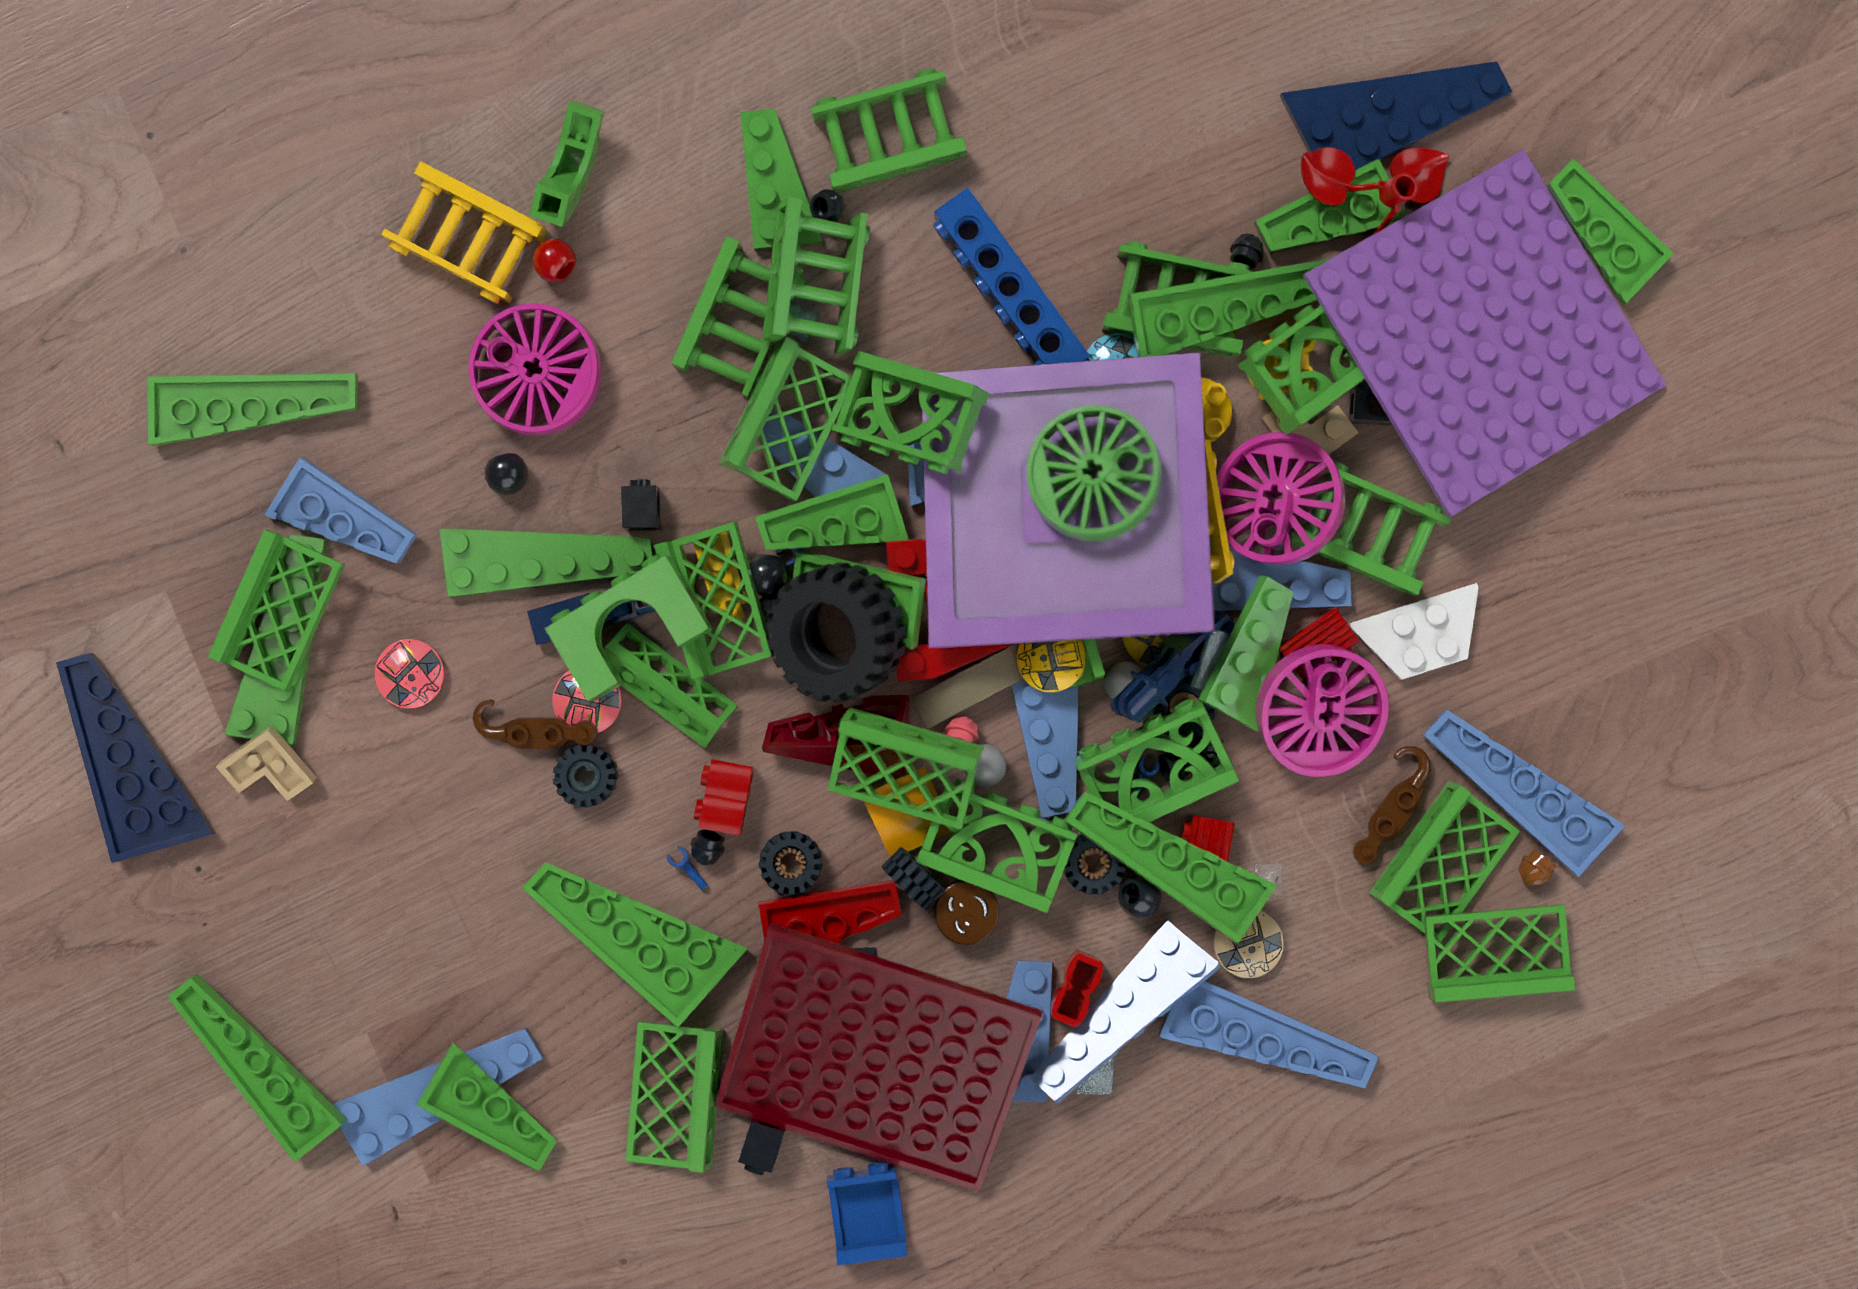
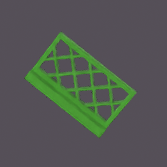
M785 337L776 343L718 464L730 471L735 470L795 502L798 500L833 423L841 410L852 376L799 348V343ZM797 357L809 364L813 377L796 381L792 367ZM817 368L825 373L819 375ZM828 376L843 382L838 395L830 398L826 397L821 382L822 378ZM787 378H789L790 384L784 386ZM814 381L820 401L804 405L798 386ZM792 388L798 408L782 412L777 398L781 391ZM834 401L832 408L830 409L828 402ZM822 404L826 420L823 426L812 429L806 409ZM774 408L776 415L769 416L772 409ZM800 412L806 431L790 436L783 416ZM777 419L783 438L767 443L763 427L767 421ZM820 431L817 439H815L814 432ZM807 435L812 448L808 457L797 459L791 440ZM759 438L761 445L754 447ZM785 442L791 462L775 467L769 447ZM762 449L769 469L756 472L745 466L750 454ZM805 462V464H804V466H803V468H802V470H801V469H800V466H799V463ZM793 466L797 481L792 490L780 484L777 470ZM770 473L772 480L764 476V474Z
M731 522L680 539L654 545L656 554H659L661 558L665 555L671 557L696 601L703 604L701 609L704 614L710 608L723 616L715 632L710 631L683 647L691 680L707 677L775 656L773 649L769 650L767 639L770 636L767 631L738 522ZM730 531L733 546L727 556L713 548L719 534ZM710 538L707 544L701 540ZM695 543L704 548L697 565L686 559L684 545ZM710 552L725 561L717 577L702 569ZM730 565L740 569L743 579L737 589L722 581ZM699 574L714 582L706 599L695 591L694 584ZM719 586L734 594L726 611L712 603ZM740 598L750 603L752 613L747 623L732 615ZM729 620L744 628L736 644L721 636ZM749 632L759 637L763 652L751 654L741 648ZM718 641L732 649L727 662L716 665L713 650ZM738 653L744 656L743 658L735 660Z
M264 529L208 657L218 662L226 663L272 686L289 692L345 564L295 542L281 533ZM290 547L298 552L302 565L286 571L283 557L287 548ZM307 556L315 560L308 562ZM321 563L333 567L327 581L316 585L311 567ZM304 570L310 588L294 594L288 576ZM282 579L288 597L272 603L269 588L273 582ZM312 593L316 606L313 613L302 617L296 599ZM290 602L296 620L280 626L274 608ZM268 611L273 629L258 634L254 623L257 615ZM298 625L302 636L298 645L288 649L282 631ZM276 634L281 652L266 657L261 639ZM254 643L259 661L251 664L239 661L238 658L243 647ZM281 657H284L288 668L283 680L273 677L268 664ZM262 666L263 671L256 669V667Z
M849 707L840 722L838 731L840 736L827 790L962 830L984 746ZM848 737L861 740L867 751L854 758L846 746ZM885 748L895 750L901 761L887 768L878 752ZM871 756L880 772L867 778L858 762ZM843 757H845V759L847 760V762H845V763L842 764V762H843ZM918 758L929 760L935 771L920 777L911 762ZM905 766L914 781L900 788L891 773ZM849 767L852 768L860 781L853 786L838 782L840 772ZM952 768L967 771L966 782L954 787L945 772ZM939 776L948 791L934 798L925 782ZM885 777L894 792L886 796L877 794L871 783ZM917 786L927 802L919 806L911 804L904 794ZM964 790L963 796H962V798H961V796L959 795V792H961V791ZM952 796L959 807L958 816L955 817L943 813L938 803Z
M1448 781L1372 887L1369 894L1425 933V912L1442 909L1443 914L1462 913L1520 830L1471 795V792L1464 787ZM1469 802L1476 808L1478 822L1461 825L1460 812L1466 803ZM1484 814L1491 820L1485 821ZM1500 825L1507 831L1499 843L1488 845L1487 826ZM1479 828L1481 846L1465 849L1462 831ZM1455 832L1458 851L1441 854L1439 841L1444 834ZM1482 852L1484 865L1479 871L1468 873L1465 855ZM1459 856L1461 875L1444 878L1442 859ZM1435 861L1438 879L1421 882L1419 869L1425 862ZM1462 880L1464 893L1458 900L1448 901L1445 883ZM1439 885L1441 903L1424 906L1422 888ZM1415 889L1418 907L1403 909L1396 904L1404 891ZM1419 913V920L1411 914ZM1448 922L1441 923L1437 931L1434 932L1435 939L1441 943L1452 926Z
M1564 904L1424 916L1429 984H1427L1428 997L1435 1003L1575 990L1574 976L1571 975ZM1556 913L1557 927L1548 937L1535 924L1543 914ZM1527 915H1534L1530 921L1524 917ZM1517 916L1527 925L1513 940L1500 927L1509 917ZM1493 918H1500L1495 924L1489 920ZM1482 919L1492 928L1478 943L1465 931L1474 920ZM1465 921L1461 927L1454 922ZM1448 922L1457 932L1443 946L1434 937L1433 924ZM1531 929L1545 939L1533 956L1519 945ZM1496 932L1511 943L1498 959L1484 948ZM1461 935L1476 946L1463 962L1449 951ZM1557 936L1559 939V946L1554 942ZM1435 945H1437L1441 949V951L1437 955ZM1550 945L1560 952L1561 967L1546 968L1538 961ZM1515 948L1529 958L1520 971H1511L1503 964ZM1480 951L1495 962L1485 974H1476L1468 967ZM1447 954L1460 966L1451 977L1438 978L1437 964ZM1534 963L1541 968L1529 970ZM1499 967H1501L1502 969H1504V970L1506 971V972H1497V973H1495V971H1496ZM1464 970L1471 974L1460 976Z
M638 1022L625 1161L686 1168L689 1171L700 1173L712 1168L717 1107L714 1105L719 1091L724 1028H700L682 1025L677 1028L673 1024ZM647 1030L658 1031L667 1042L655 1054L646 1045ZM667 1032L678 1034L675 1037L671 1038ZM684 1034L696 1035V1051L687 1058L675 1042ZM669 1047L672 1048L682 1061L670 1073L657 1059ZM644 1054H646L647 1057L649 1058V1059L646 1060L645 1062H644ZM696 1057L694 1067L690 1061ZM651 1062L664 1077L653 1088H650L642 1078L643 1069ZM684 1066L694 1076L693 1086L685 1093L672 1078ZM666 1082L669 1083L679 1096L667 1108L654 1093ZM641 1088H642V1089L644 1090V1092H645V1094H644L642 1097H641ZM691 1093H692V1102H691V1100L687 1097V1096H688L689 1094H691ZM648 1097L661 1112L649 1123L639 1113L640 1104ZM681 1101L691 1111L690 1121L682 1128L669 1112ZM663 1116L676 1131L664 1143L651 1128ZM638 1123H639V1124L641 1125V1127H642V1129H641L639 1132H638ZM688 1127H689V1137H688V1135L684 1132ZM644 1132L649 1135L658 1147L650 1155L636 1154L637 1138ZM678 1136L688 1146L687 1160L674 1158L666 1147ZM661 1151L665 1157L655 1155Z

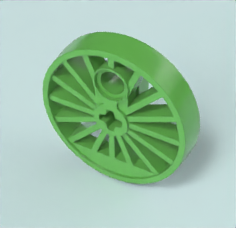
M1088 405L1077 407L1055 417L1038 434L1028 456L1027 482L1035 508L1052 528L1068 537L1082 541L1109 540L1134 529L1153 509L1162 486L1161 457L1150 434L1135 418L1121 410L1108 406ZM1099 417L1094 449L1092 451L1085 418ZM1107 418L1120 421L1102 449ZM1078 420L1086 454L1082 452L1064 426ZM1128 426L1138 433L1125 444L1114 449ZM1058 431L1077 457L1048 440ZM1146 442L1151 452L1142 454L1136 447ZM1045 449L1070 464L1047 461ZM1128 458L1136 459L1138 465L1134 470L1125 472L1120 469V465L1124 460ZM1153 463V475L1146 474V464ZM1097 468L1099 471L1098 478L1092 480L1090 477L1091 469ZM1050 471L1067 474L1051 478ZM1136 483L1151 485L1146 497L1127 486ZM1066 485L1057 493L1054 492V487ZM1111 490L1118 491L1140 504V506L1129 515ZM1074 493L1060 516L1058 504ZM1104 493L1124 519L1111 526L1103 497ZM1085 496L1080 528L1068 525L1069 519ZM1096 496L1103 528L1088 529L1093 499Z

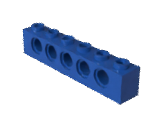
M968 187L934 211V219L936 220L932 224L943 241H946L948 238L956 248L953 251L955 258L964 269L968 266L976 275V278L973 280L974 284L984 297L988 294L997 304L993 308L996 315L1004 325L1010 322L1017 332L1013 336L1017 344L1025 353L1030 350L1037 359L1034 365L1085 362L1089 359V353ZM964 225H972L977 229L978 235L972 240H964L960 237L958 231ZM984 253H992L997 257L998 264L993 268H984L978 259ZM1010 280L1017 284L1019 290L1013 296H1005L1000 292L999 285L1004 281ZM1031 308L1038 313L1039 319L1036 323L1028 325L1020 320L1019 313L1023 309ZM1045 336H1052L1058 341L1059 348L1052 353L1045 352L1041 349L1039 341Z

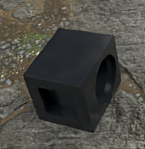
M1355 385L1350 389L1349 420L1351 423L1387 426L1392 424L1385 411L1382 414H1375L1369 409L1368 401L1370 397H1376L1369 385Z
M648 479L630 480V486H621L622 528L626 531L661 529L660 488L656 485H651V480Z
M752 1119L738 1162L745 1164L744 1169L754 1174L764 1175L765 1171L772 1173L786 1129Z

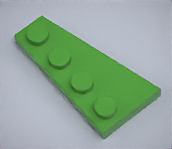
M775 109L740 112L754 250L773 249L778 204L788 197L802 199L801 211L805 213V216H813L811 215L806 194ZM803 229L801 232H798L797 245L823 244L820 233Z
M1377 159L1355 170V177L1350 184L1362 185L1377 183L1380 180L1385 182L1389 180V177L1380 160ZM1377 189L1359 192L1347 190L1345 201L1338 206L1324 205L1314 199L1309 193L1255 220L1254 225L1269 254L1377 230L1391 208L1380 201L1379 190ZM1401 205V211L1393 217L1388 226L1407 216L1403 205Z
M1572 159L1546 186L1622 305H1625L1674 254L1576 160Z
M888 474L755 517L766 550L909 540Z
M801 550L796 552L793 578L827 564L833 565L838 562L849 563L851 567L855 565L865 567L868 570V576L874 573L883 579L881 585L885 589L890 587L896 595L893 598L896 607L901 605L904 615L900 617L901 624H906L907 636L901 638L902 643H905L906 647L910 649L918 647L926 579Z
M1263 575L1259 576L1198 699L1254 731H1258L1256 723L1258 693L1266 676L1276 664L1294 593L1268 576Z
M453 1041L416 1102L417 1106L537 1171H540L557 1142L556 1138Z

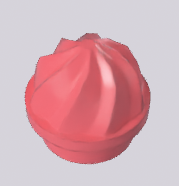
M967 716L955 717L946 726L945 735L976 744L979 739L977 733L978 725Z

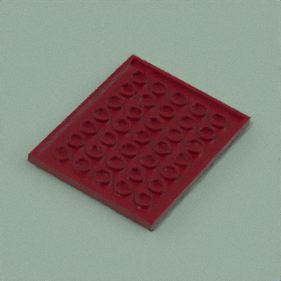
M770 922L714 1106L980 1192L1042 1018L1043 1010Z

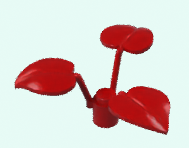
M1328 147L1305 152L1302 155L1301 175L1312 197L1328 206L1342 204L1346 199L1347 190L1350 192L1379 190L1380 201L1390 207L1391 210L1374 234L1388 226L1393 217L1401 211V205L1407 201L1425 204L1435 199L1443 184L1449 154L1429 148L1406 149L1399 152L1392 159L1390 164L1391 179L1385 182L1380 180L1377 183L1352 185L1350 183L1355 177V167L1351 158L1339 149Z

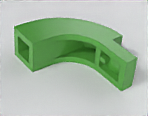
M571 100L568 103L555 156L545 176L536 184L529 216L563 227L570 219L583 195L595 163L601 142L599 134L605 111L575 100Z

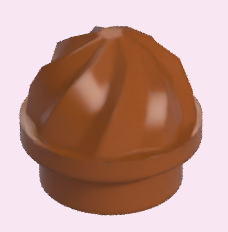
M1533 850L1529 856H1523L1519 873L1524 883L1538 886L1551 880L1553 877L1551 873L1556 866L1544 855Z

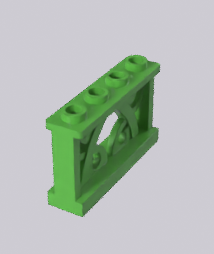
M1311 304L1294 316L1296 324L1289 327L1285 322L1268 334L1272 339L1271 342L1265 345L1262 340L1258 341L1244 352L1247 359L1238 365L1241 371L1244 370L1281 421L1278 425L1285 435L1304 424L1365 379L1322 306L1315 310ZM1318 317L1320 327L1305 326ZM1290 337L1287 350L1277 346ZM1304 341H1318L1335 346L1330 357V369L1335 379L1334 383L1320 372H1301L1300 360ZM1342 351L1346 352L1342 358L1348 359L1350 362L1349 368L1343 367L1339 362ZM1269 356H1275L1279 361V365L1277 367L1273 366L1270 369L1277 373L1285 372L1286 378H1272L1264 367L1265 359ZM1302 380H1314L1317 384V391L1312 392L1308 386L1310 382L1302 384ZM1287 386L1292 404L1280 389L1281 387Z
M857 350L853 362L856 367L836 424L833 423L831 429L842 435L840 441L859 448L861 443L864 442L870 444V451L888 457L890 451L899 453V460L916 466L922 460L929 463L928 469L947 475L949 469L961 473L963 468L961 464L981 407L986 405L990 393L971 383ZM872 376V397H864ZM895 383H899L901 386L900 392L895 396L887 397V393L895 394L892 392V386ZM918 386L920 387L919 402L921 408L930 418L916 428L901 433L892 419L888 405H896L905 401L913 393L915 387ZM936 394L940 397L939 402L933 404L939 408L937 412L929 404L930 398ZM964 401L957 424L955 425L949 420L955 415ZM866 405H873L874 410L865 412L861 417L862 419L870 418V426L866 429H859L856 425V419L860 409ZM945 426L950 431L952 438L945 452L936 453L932 448V444L937 439H940L945 444V437L939 431ZM882 429L889 440L877 437L875 435H877ZM921 442L922 450L909 446Z
M1193 699L1179 703L1174 707V712L1163 717L1161 714H1156L1145 719L1142 722L1143 726L1133 731L1126 728L1116 732L1110 737L1111 741L1100 746H1098V743L1090 744L1079 751V755L1075 757V766L1090 794L1106 801L1102 792L1118 791L1119 808L1147 822H1151L1237 783L1239 778L1204 703L1200 700L1194 702ZM1189 721L1196 722L1203 728L1202 739L1194 748L1187 746L1192 741L1193 732L1191 731L1189 735L1183 736L1178 731L1182 724ZM1169 731V738L1158 736ZM1210 741L1221 761V765L1215 768L1199 754ZM1146 748L1162 750L1181 757L1175 762L1170 772L1171 788L1163 791L1150 780L1132 779L1137 762ZM1129 749L1124 759L1119 753ZM1104 760L1112 761L1114 768L1111 771L1104 770V773L1112 778L1119 777V782L1107 784L1099 781L1094 774L1096 765ZM1189 762L1192 765L1186 767L1185 771H1190L1193 774L1192 778L1186 781L1181 780L1178 777V772ZM1130 788H1147L1150 791V796L1145 800H1140L1137 797L1140 790L1130 793Z
M956 778L955 783L952 784L954 787H957L966 781ZM973 785L969 801L973 807V812L970 815H966L964 821L966 826L960 830L946 825L955 835L938 852L933 850L932 847L941 824L932 821L916 862L1048 913L1078 831L1073 830V827L1065 823L1062 818L1054 816L1053 821H1049L1039 817L1041 811L1034 807L1021 804L1019 809L1008 805V798L998 793L989 791L987 796L974 791L976 786ZM946 787L944 788L943 793L948 791ZM964 790L961 791V792H959V795L961 796V798H962V796H963ZM951 796L939 802L938 805L943 813L949 815V808L955 801ZM982 805L999 812L982 817ZM1020 820L1038 827L1034 828L1028 835ZM1007 824L1020 845L1023 857L1013 856L1006 858L994 868L993 872L984 870L986 864L984 850L980 843L972 836L987 828ZM1045 833L1056 836L1060 843L1058 854L1049 859H1037L1035 852H1044L1050 847V845L1043 846L1040 844V836ZM965 841L977 853L976 859L970 862L963 858V852L970 850L962 845ZM1011 864H1025V869L1016 868L1019 871V876L1016 879L1007 876V866ZM1056 865L1046 893L1038 891V866L1049 867Z

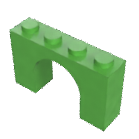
M659 554L648 558L640 564L643 568L632 576L629 572L620 575L610 582L612 588L602 594L597 590L581 600V607L573 612L569 609L559 612L551 618L553 624L545 628L587 701H596L624 684L602 644V627L605 619L620 604L629 601H643L652 606L662 618L678 647H685L713 630L671 557L665 555L661 558Z

